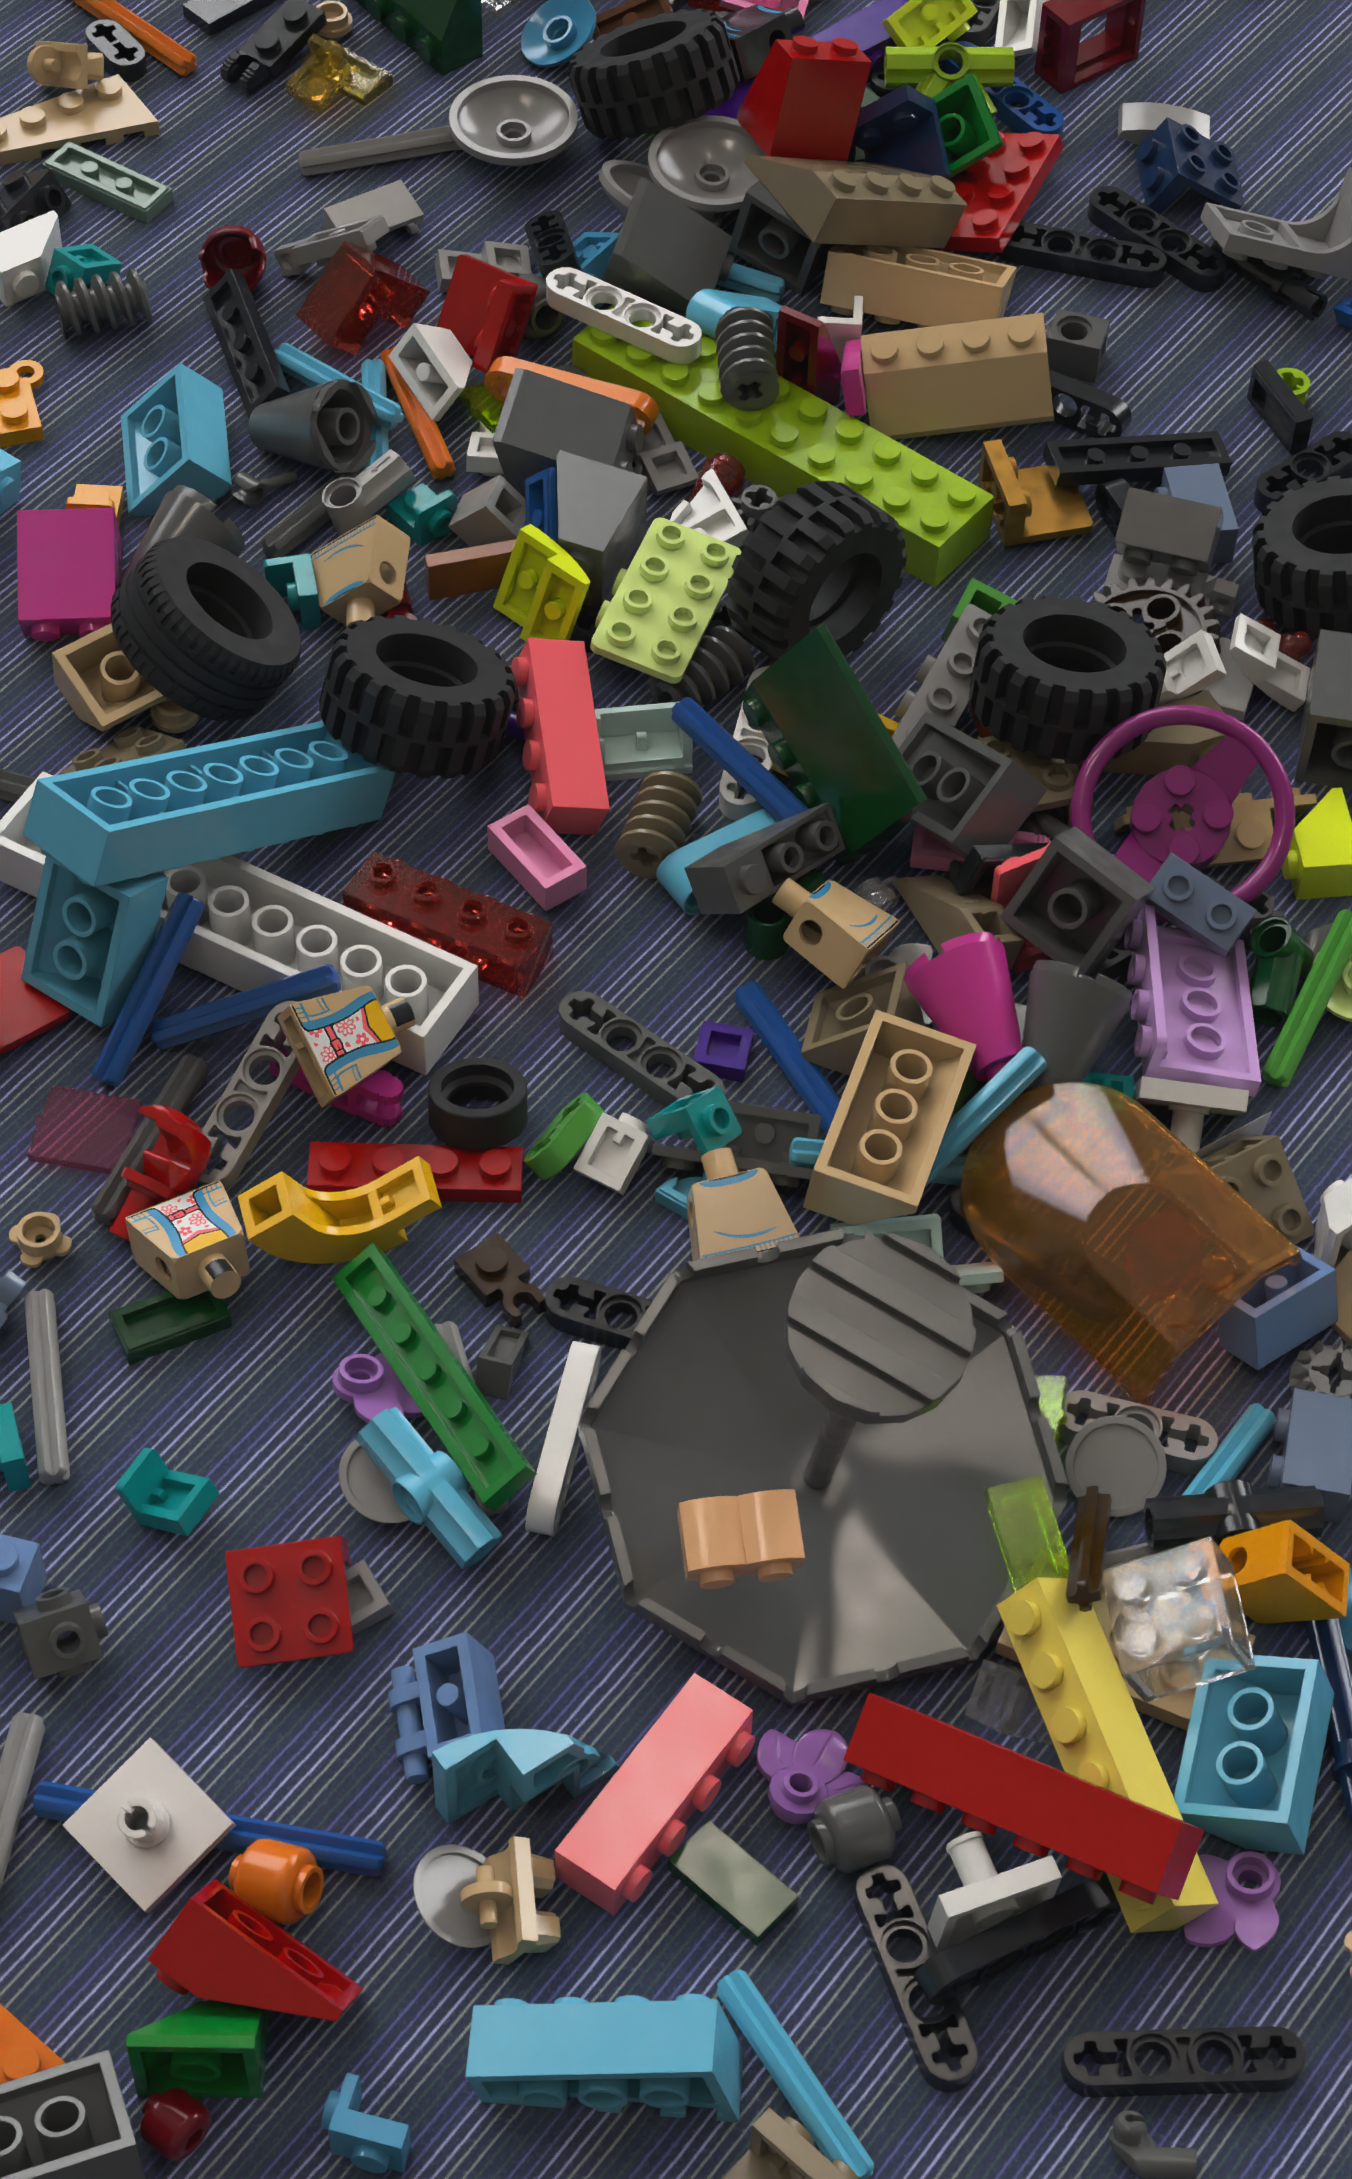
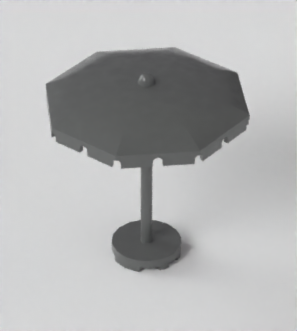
M845 1228L780 1241L777 1242L775 1248L762 1253H757L756 1247L687 1261L683 1269L675 1271L673 1274L670 1273L635 1328L628 1346L625 1350H621L587 1404L585 1412L578 1423V1430L624 1607L789 1706L975 1663L1001 1620V1615L996 1605L1018 1590L1067 1503L1066 1487L1068 1481L1048 1417L1042 1418L1040 1413L1039 1398L1041 1393L1022 1331L1016 1332L1014 1326L1007 1321V1312L960 1286L959 1281L961 1278L957 1270L929 1246L893 1233L883 1234L882 1238H877L865 1231L863 1236H859L854 1233H844ZM795 1489L805 1559L802 1568L793 1570V1577L776 1582H761L758 1580V1574H744L735 1576V1583L733 1585L717 1589H703L700 1587V1581H686L677 1519V1509L680 1502L706 1497L739 1496L767 1490Z

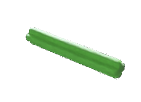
M1343 909L1338 912L1263 1068V1079L1268 1084L1279 1088H1285L1290 1084L1352 954V912L1350 910Z

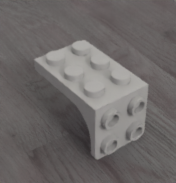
M1352 167L1348 169L1341 189L1333 203L1318 216L1305 221H1284L1217 204L1205 203L1200 219L1210 231V236L1222 247V252L1225 255L1241 261H1246L1249 256L1263 259L1262 261L1266 265L1279 270H1287L1288 266L1302 268L1304 273L1318 279H1327L1328 275L1352 280Z

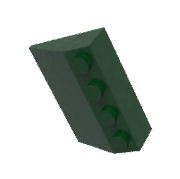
M355 0L370 13L373 19L380 21L394 33L399 41L408 45L419 55L423 62L430 64L442 76L483 57L482 0Z
M825 623L816 627L754 679L743 694L745 716L755 729L760 728L769 744L767 749L770 759L779 771H785L794 787L792 793L809 809L822 803H830L846 848L833 856L840 867L890 842L926 802V795Z

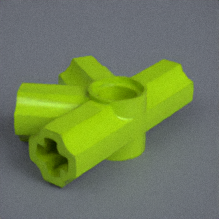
M947 42L939 47L885 48V87H902L906 84L910 87H916L915 90L932 98L973 72L978 79L992 117L998 111L984 87H1012L1014 83L1015 54L1013 47H963L959 43ZM946 59L953 60L959 66L960 71L952 75L946 74L941 71L938 63Z

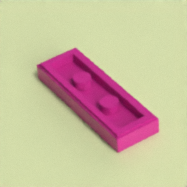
M861 338L847 340L844 344L840 373L846 414H849V417L865 415L867 399L863 374Z

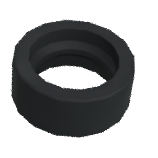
M466 1058L451 1062L437 1070L428 1082L429 1126L436 1137L451 1146L467 1150H488L506 1145L519 1137L528 1124L527 1081L518 1069L503 1061L491 1058ZM470 1098H488L501 1102L498 1106L486 1109H467L454 1105L458 1101Z

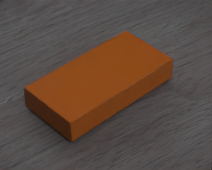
M516 539L424 555L426 590L429 600L500 588Z

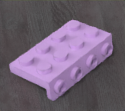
M1145 904L1139 912L1137 919H1134L1126 930L1124 938L1125 949L1131 950L1132 955L1128 967V984L1135 987L1131 1004V1019L1138 1021L1134 1054L1141 1057L1143 1076L1249 1090V1096L1255 1097L1261 1085V1074L1244 940L1238 939L1227 956L1223 958L1183 930L1156 926L1155 908L1153 905Z

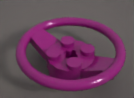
M1171 705L1150 709L1130 717L1110 730L1091 750L1079 771L1072 794L1071 826H1076L1095 841L1091 822V805L1096 783L1107 762L1123 745L1133 738L1150 730L1172 725H1192L1217 731L1226 735V737L1191 768L1177 765L1168 771L1158 773L1143 784L1131 808L1129 823L1131 833L1114 856L1149 883L1171 852L1198 871L1202 870L1217 859L1226 844L1234 816L1232 804L1259 764L1266 775L1274 799L1275 823L1273 835L1267 852L1259 866L1243 883L1229 891L1247 904L1257 898L1269 886L1283 866L1290 850L1295 827V803L1291 783L1283 764L1271 746L1255 730L1237 718L1215 709L1195 705ZM1175 811L1179 814L1181 811L1187 813L1190 816L1189 823L1193 828L1188 831L1183 826L1179 831L1172 829L1170 824L1173 817L1170 813ZM1155 912V917L1157 921L1171 923L1166 918Z

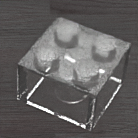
M1211 1536L1104 1570L1103 1586L1121 1675L1145 1703L1256 1669L1233 1565Z

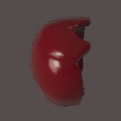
M224 225L209 233L198 257L203 270V283L211 290L232 268L244 275L250 292L253 293L263 279L267 264V256L260 238L252 230L239 225Z

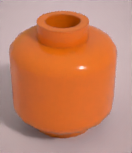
M258 1839L248 1846L243 1854H239L234 1859L230 1867L228 1882L236 1895L279 1925H292L305 1915L312 1913L317 1907L322 1896L324 1875L322 1869L317 1865L315 1856L309 1849L274 1839Z

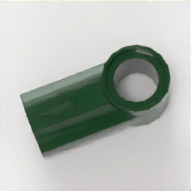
M814 868L794 880V882L812 894L826 880L823 873ZM777 892L746 910L744 946L749 954L760 960L778 959L789 949V945L783 939V934L793 918L772 904V900Z
M1272 917L1261 922L1253 930L1250 937V947L1256 955L1250 982L1253 1018L1255 1023L1263 1024L1268 1028L1284 1026L1293 1008L1299 979L1310 970L1314 959L1311 947L1292 925L1284 918Z

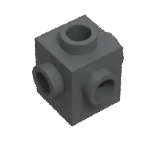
M68 1587L51 1589L36 1596L35 1604L12 1611L27 1663L35 1680L57 1673L58 1677L80 1674L92 1666L91 1661L103 1657L98 1639L108 1636L100 1606L98 1602L88 1605L80 1589L70 1592Z

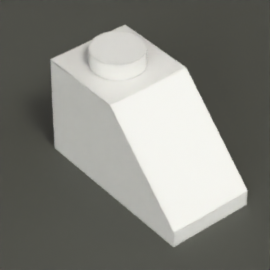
M54 210L0 232V300L6 307L46 291L45 285L54 248L62 247L59 219Z
M418 323L411 325L388 355L431 420L437 422L464 390L472 365V360L450 329Z

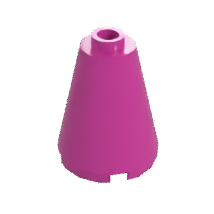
M977 932L941 943L940 946L943 954L930 961L926 953L916 958L906 969L904 981L909 992L940 1032L977 1045L968 1069L976 1080L984 1082L990 1081L1023 1048L1005 947L999 937L995 940L992 933Z

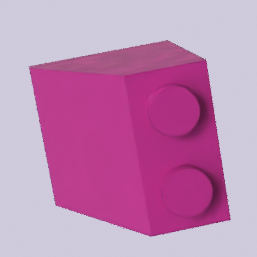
M114 508L17 510L18 621L24 636H31L32 639L38 641H54L59 639L60 635L79 634L82 638L111 623V601L122 579L123 541Z

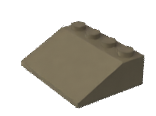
M747 155L744 162L813 243L944 249L967 207V203L957 194L954 184L948 179L938 175H927L880 163Z

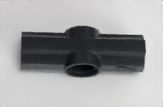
M1227 1480L1212 1485L1204 1494L1146 1498L1144 1505V1529L1147 1544L1151 1546L1152 1550L1214 1546V1549L1219 1552V1545L1224 1538L1285 1520H1292L1315 1538L1322 1537L1325 1527L1324 1505L1321 1492L1316 1490L1315 1485L1254 1490L1249 1482Z

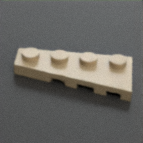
M117 74L88 85V89H76L66 92L58 97L1 117L0 166L41 158L43 150H59L68 141L81 146V143L105 139L106 145L124 142L123 135L143 131L145 137L160 135L159 123L122 77Z

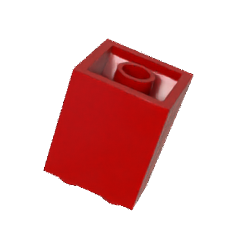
M794 36L793 40L775 39L738 110L736 118L767 156L848 160L872 61L858 48L859 46L856 42L846 38H834L832 42H819L807 36Z

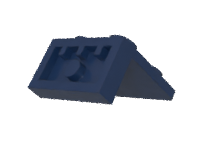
M905 84L860 109L852 144L864 150L866 162L880 163L932 176L938 175L946 179L950 178L951 174L935 100Z

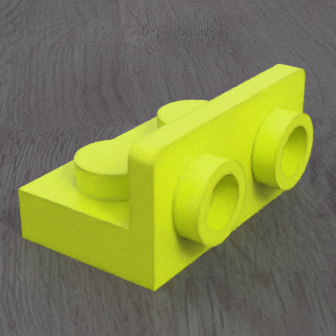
M909 0L881 24L898 47H936L943 39L947 38L949 42H954L971 27L967 20L976 14L978 10L971 0Z

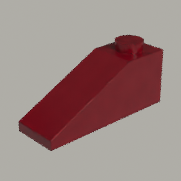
M783 305L779 309L776 350V370L778 375L834 406L840 396L842 365L824 322Z

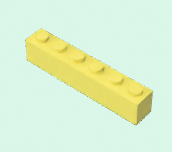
M1046 1577L1035 1578L996 1605L1064 1771L1183 1821L1093 1606L1091 1611H1080L1079 1604L1067 1602L1066 1589L1068 1578ZM1197 1852L1179 1900L1157 1894L1154 1904L1141 1901L1120 1892L1118 1889L1122 1879L1107 1873L1131 1933L1176 1930L1219 1904Z

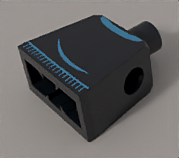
M753 5L721 18L727 30L740 80L743 81L751 79L758 74L775 39L793 40L792 36L803 31L805 28L803 16L796 7H791L782 12L762 5Z

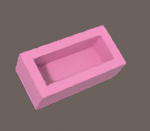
M529 804L487 826L488 849L545 911L587 889V866Z

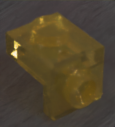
M313 34L308 39L311 51L310 58L285 85L289 96L322 113L352 80V74L347 60L348 55L344 48L333 40L326 41Z

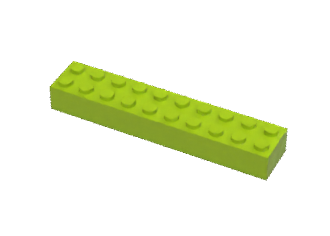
M638 320L631 323L636 327H650L653 325V323L646 320ZM590 325L572 339V366L581 368L589 378L639 390L648 394L657 403L659 413H661L673 438L682 441L683 444L751 483L770 487L777 497H783L786 494H795L797 488L805 484L817 481L841 482L891 515L898 522L899 528L902 529L907 554L906 566L902 569L934 588L990 536L994 495L852 416L849 417V414L778 375L779 395L775 402L767 408L757 411H743L732 407L724 400L720 392L716 342L704 333H702L701 354L696 360L686 364L669 362Z

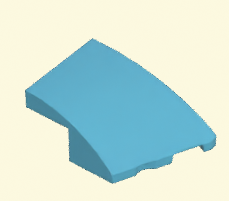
M503 1729L473 1734L453 1741L432 1752L435 1807L449 1825L499 1794L511 1812L560 1781L573 1798H576L617 1772L619 1765L613 1757L567 1734L535 1729Z

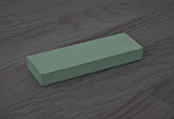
M70 141L42 164L43 170L51 169L59 184L146 224L173 201L172 188Z

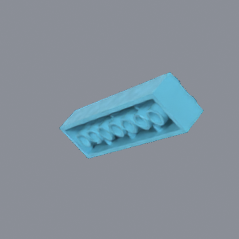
M323 721L37 779L23 835L39 846L46 856L59 861L74 872L84 884L92 887H104L108 884L127 879L142 878L148 874L169 869H180L190 864L217 860L228 855L251 852L270 845L288 843L291 840L312 835H322L325 832L346 827H356L359 824L380 820L396 772L389 771V767L379 763L375 766L364 761L363 756L357 752L350 753L343 748L340 739L334 740Z

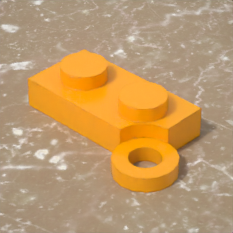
M21 360L15 362L9 368L0 369V448L44 440L42 424L32 390L37 389L44 382V369L36 361ZM23 373H32V374H33V375H32L31 377H29V378H28V377H23V378L19 377V375H21V374H23Z

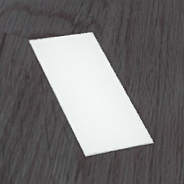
M1272 1111L1192 1153L1187 1165L1243 1136H1261Z

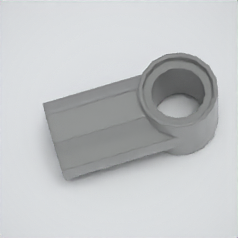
M390 449L355 478L342 477L329 483L323 490L322 502L339 536H342L375 516L379 509L416 479L411 468L403 461L401 456Z

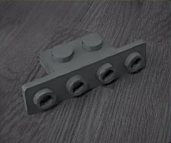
M728 1101L742 1129V1133L722 1148L732 1149L738 1172L764 1168L769 1173L773 1184L799 1188L800 1178L811 1180L812 1168L789 1164V1149L792 1140L796 1137L819 1139L822 1115ZM653 1143L651 1154L664 1156L662 1163L664 1167L694 1171L695 1161L702 1162V1154L699 1149Z

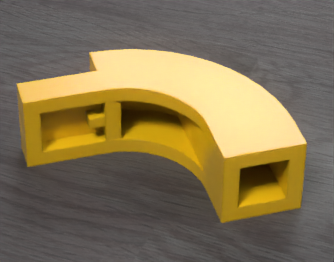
M420 1156L364 1186L347 1191L320 1192L311 1190L281 1171L237 1196L247 1238L250 1242L278 1258L311 1264L351 1261L372 1242L384 1252L408 1241L405 1232L407 1226L442 1208L430 1164Z

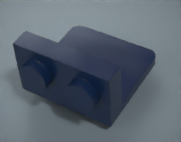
M1167 117L1150 136L1145 137L1139 144L1135 155L1145 205L1158 214H1161L1186 187L1229 208L1239 210L1244 205L1242 185L1237 172L1235 154L1225 143L1220 141L1214 142L1199 134L1191 125H1182Z

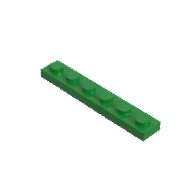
M372 1242L333 1276L332 1279L483 1504L495 1511L537 1473L383 1250Z

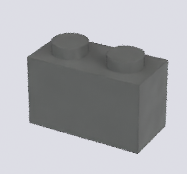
M1129 487L1114 541L1117 552L1124 554L1123 559L1136 565L1150 566L1151 561L1169 564V570L1185 576H1197L1198 571L1210 573L1224 521L1222 507Z

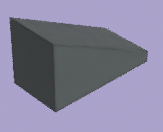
M498 1324L495 1326L477 1362L475 1385L482 1395L507 1400L529 1339V1332Z

